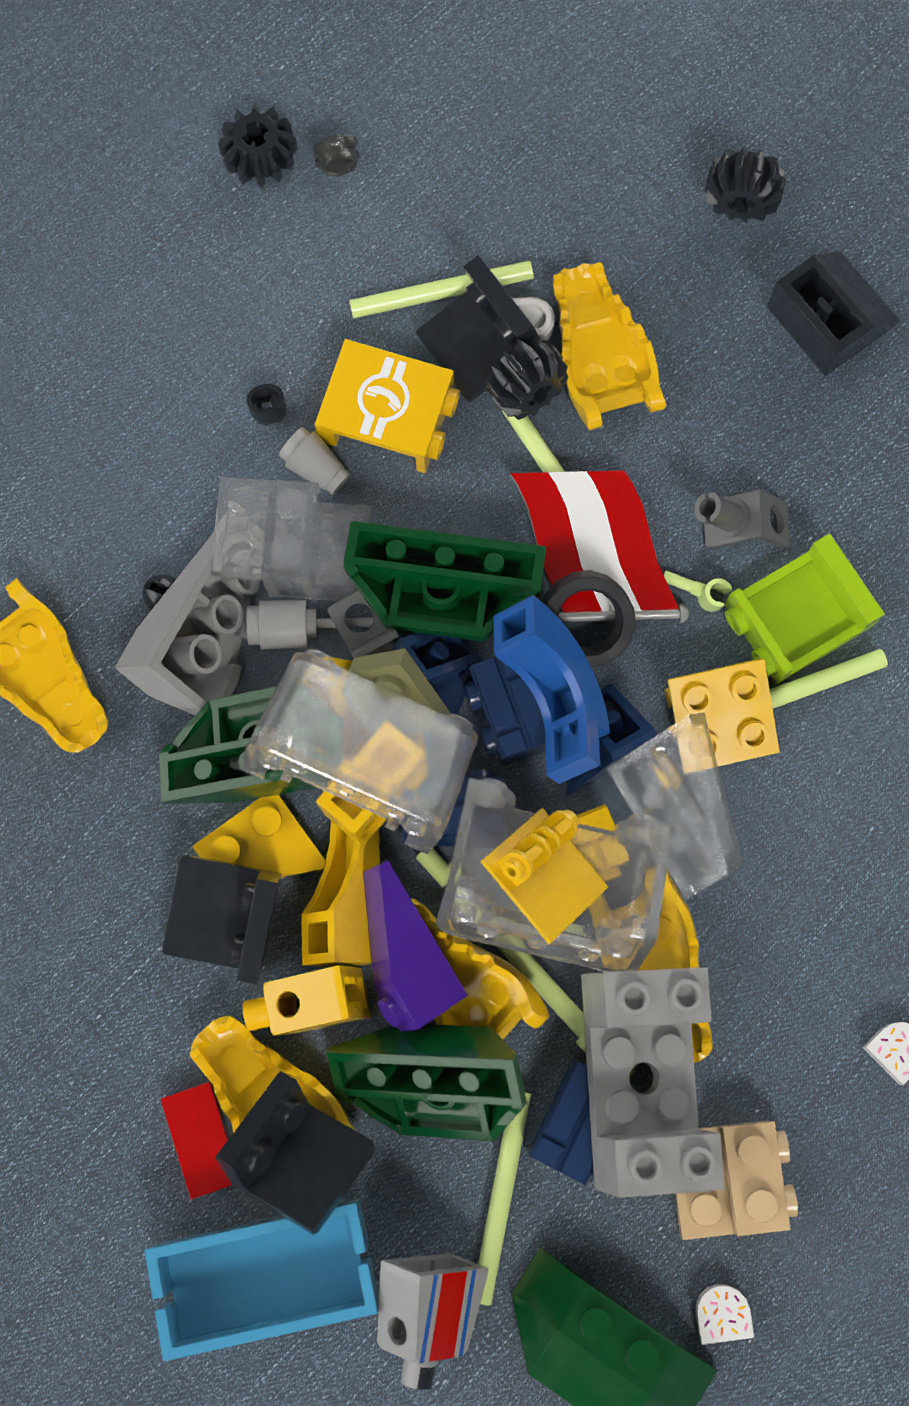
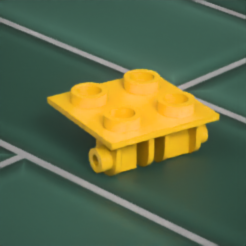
M764 658L667 679L668 688L664 690L668 707H672L684 774L780 753Z
M542 807L487 855L481 863L545 941L550 944L608 886L570 841L578 831L579 819L577 815L571 810H558L549 816Z

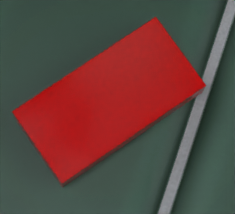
M207 1082L160 1099L190 1199L192 1200L231 1186L230 1180L215 1159V1156L228 1141L229 1135L212 1083Z

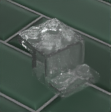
M220 477L210 572L213 577L262 580L268 595L271 597L340 601L358 591L343 569L351 521L371 523V506L323 503L319 483Z

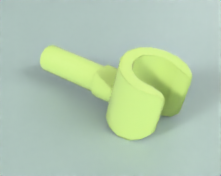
M667 570L664 573L668 584L697 596L700 606L706 611H717L725 606V604L712 599L710 589H715L723 594H728L732 591L730 583L721 578L713 579L704 584Z

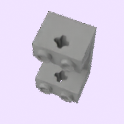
M708 967L582 974L595 1190L618 1198L725 1190L720 1133L701 1130L698 1125L691 1023L712 1022ZM643 1062L652 1070L653 1083L646 1092L639 1094L631 1087L629 1075L636 1064Z

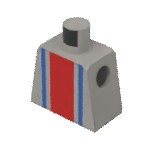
M451 1253L382 1260L380 1268L377 1342L381 1349L404 1359L400 1381L403 1385L419 1390L431 1389L436 1361L461 1357L467 1352L489 1268Z

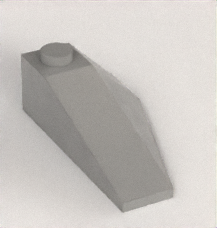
M239 508L232 509L138 626L114 668L148 696L192 715H196L209 700L231 696L239 682L242 666L237 665L241 641L242 639H247V606L250 605L251 596L259 590L270 538Z

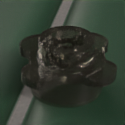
M333 134L314 144V153L318 154V157L315 159L316 167L321 168L322 172L328 176H342L353 171L357 167V160L359 159V152L355 150V147L358 145L357 137L354 135Z

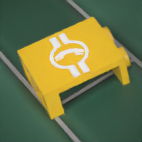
M345 339L315 421L316 432L325 444L337 447L341 435L415 457L417 471L426 474L430 459L438 460L444 446L446 433L440 431L445 416L451 418L454 416L459 401L460 390L454 389V371Z

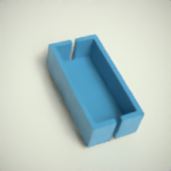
M360 1198L338 1203L317 1234H311L285 1217L278 1216L160 1242L145 1249L152 1299L163 1298L171 1291H173L174 1301L166 1302L155 1310L163 1362L378 1314L379 1293L372 1257L361 1259L360 1255L369 1248Z

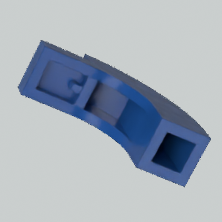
M534 595L493 616L494 655L524 680L534 695L541 711L545 728L546 775L560 784L600 766L599 738L610 733L607 710L595 674L573 635L563 622Z

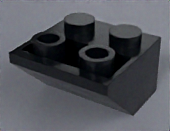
M841 251L813 255L776 282L767 305L771 313L825 376L898 325L900 321Z

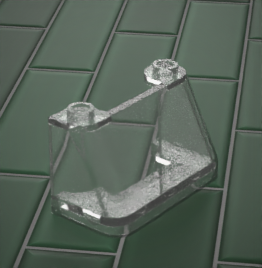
M308 649L306 653L298 652L292 656L247 744L239 769L261 779L264 778L269 769L284 770L280 778L283 781L290 783L292 777H296L387 819L385 827L393 831L401 824L408 832L404 844L428 854L442 838L451 818L478 743V736L472 730V723L456 714L443 715L335 665L334 660L321 651Z
M469 778L441 895L436 926L441 931L459 938L606 972L638 970L658 937L673 825L658 822L654 817L645 814L629 816L628 819L620 821L614 831L579 823L577 834L570 841L607 884L608 888L552 943L548 944L481 863L487 855L535 813L515 809L516 796L512 791L508 790L507 785L495 779L476 780Z

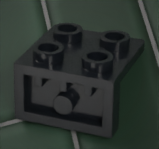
M479 255L463 266L472 281L466 287L467 291L416 331L417 336L438 364L443 368L454 371V385L468 402L473 401L487 390L488 385L485 379L493 371L492 364L504 356V351L512 350L519 341L526 343L533 337L540 339L532 323Z
M183 855L179 862L162 952L165 955L239 969L237 981L257 984L262 972L281 873L192 855Z
M279 1071L215 1156V1159L234 1187L307 1232L317 1234L369 1161L376 1147L371 1139L309 1105L297 1080Z

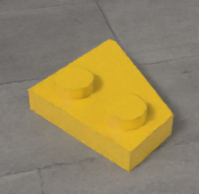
M279 795L259 798L192 846L199 857L281 873L280 879L285 878V876L309 872H323L326 862Z

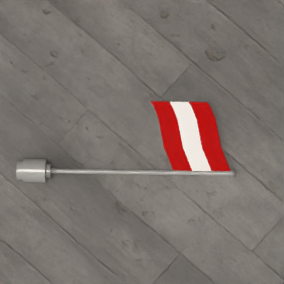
M624 470L510 473V477L518 487L528 509L536 545L546 546L543 571L550 586L571 572L592 570L608 575L625 590L634 606L635 620L678 619L679 623H683L688 619L689 611L687 607L682 604L677 605L661 571L643 504L631 479ZM591 590L580 591L570 596L561 606L562 612L558 616L562 622L616 620L615 609L611 601L602 593ZM306 600L259 601V606H247L248 644L260 645L261 650L308 648V638H317L318 628H336L331 618L317 619L316 609H307ZM373 617L345 618V623L348 628L371 627Z

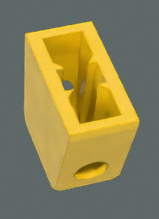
M341 965L266 982L263 985L264 996L245 1000L242 1007L244 1021L249 1031L270 1027L273 1035H291L371 1018L362 968ZM298 998H299V1001H300L299 1011L297 1010V1007H296Z

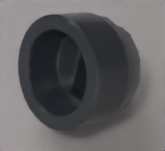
M262 384L249 392L246 400L250 415L258 424L269 426V424L282 421L286 415L287 405L280 387L274 384ZM270 401L272 407L263 409L262 404Z
M158 574L150 577L145 583L143 599L150 610L154 608L163 596L152 591L153 588L159 586L168 590L175 581L173 577Z

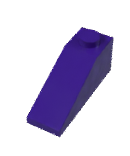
M387 860L363 872L374 988L381 998L378 1001L379 1009L391 1026L398 1027L400 1032L420 1029L468 995Z

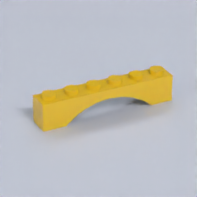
M326 657L298 666V683L308 689L341 719L344 765L346 767L371 738L341 698L342 687L352 661ZM336 777L332 779L330 782H328L327 785L329 786L336 779ZM331 821L330 843L324 871L313 897L301 914L302 966L341 965L351 967L372 964L363 872L380 864L379 829L362 847Z

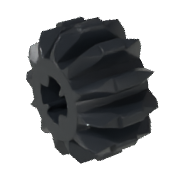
M254 103L251 114L248 115L236 109L234 115L235 122H223L222 132L224 137L219 139L220 154L224 157L223 161L226 170L230 174L237 173L239 181L243 185L252 178H256L257 184L263 188L266 182L265 178L270 176L280 183L282 178L281 169L293 170V155L298 150L296 137L292 134L291 123L287 118L279 119L278 112L275 111L274 107L261 114L260 109Z
M742 147L740 152L725 150L722 157L713 158L712 165L709 167L705 186V201L713 205L714 213L727 214L728 220L739 218L747 223L749 219L754 218L763 221L767 214L776 213L778 205L781 203L786 182L784 178L785 169L778 166V158L773 156L764 157L761 149L756 152H749L745 147Z
M533 337L526 343L523 341L517 342L516 346L510 351H504V356L492 364L493 371L487 375L485 382L488 385L487 391L492 396L491 400L500 411L503 410L508 417L514 416L517 420H520L529 413L536 415L540 408L545 405L549 406L553 397L561 394L562 390L560 387L569 378L566 373L568 367L563 362L562 355L554 346L551 347L546 340L541 341L539 338Z

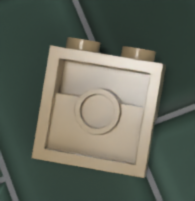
M768 1120L699 1128L720 1133L725 1190L674 1194L680 1238L682 1240L732 1234L743 1236L791 1230L789 1217L798 1216V1204L793 1185H784L781 1163L790 1162L789 1144L785 1131H776L775 1121Z

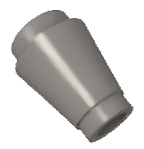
M304 427L298 429L290 437L279 453V457L286 462L285 468L321 489L327 490L332 496L342 488L351 475L317 432L313 431L310 433Z

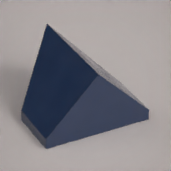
M417 633L398 639L392 645L393 651L407 650L452 714L448 729L441 731L448 741L465 697L463 683L470 681L469 667L472 664L481 662L483 659L468 639Z
M612 684L600 689L607 710L610 729L609 734L599 738L600 766L567 780L566 797L649 750L657 737L655 728Z

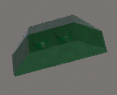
M351 521L343 569L385 628L484 641L494 633L493 616L532 595L536 598L540 595L546 546Z
M298 682L209 700L183 727L172 744L168 743L159 753L161 802L166 804L237 803L323 787L345 768L341 719Z
M425 1024L420 1029L400 1032L398 1027L390 1026L331 1046L326 1051L337 1098L349 1105L354 1102L368 1116L401 1135L494 1141L527 1104L517 1054L490 1026Z
M542 1247L538 1248L511 1291L527 1374L573 1406H697L718 1371L708 1362Z

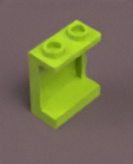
M830 533L814 542L808 552L744 590L738 588L731 592L725 602L727 610L724 612L731 629L738 636L744 634L754 649L751 652L752 659H765L767 676L771 675L777 685L871 629L885 615Z

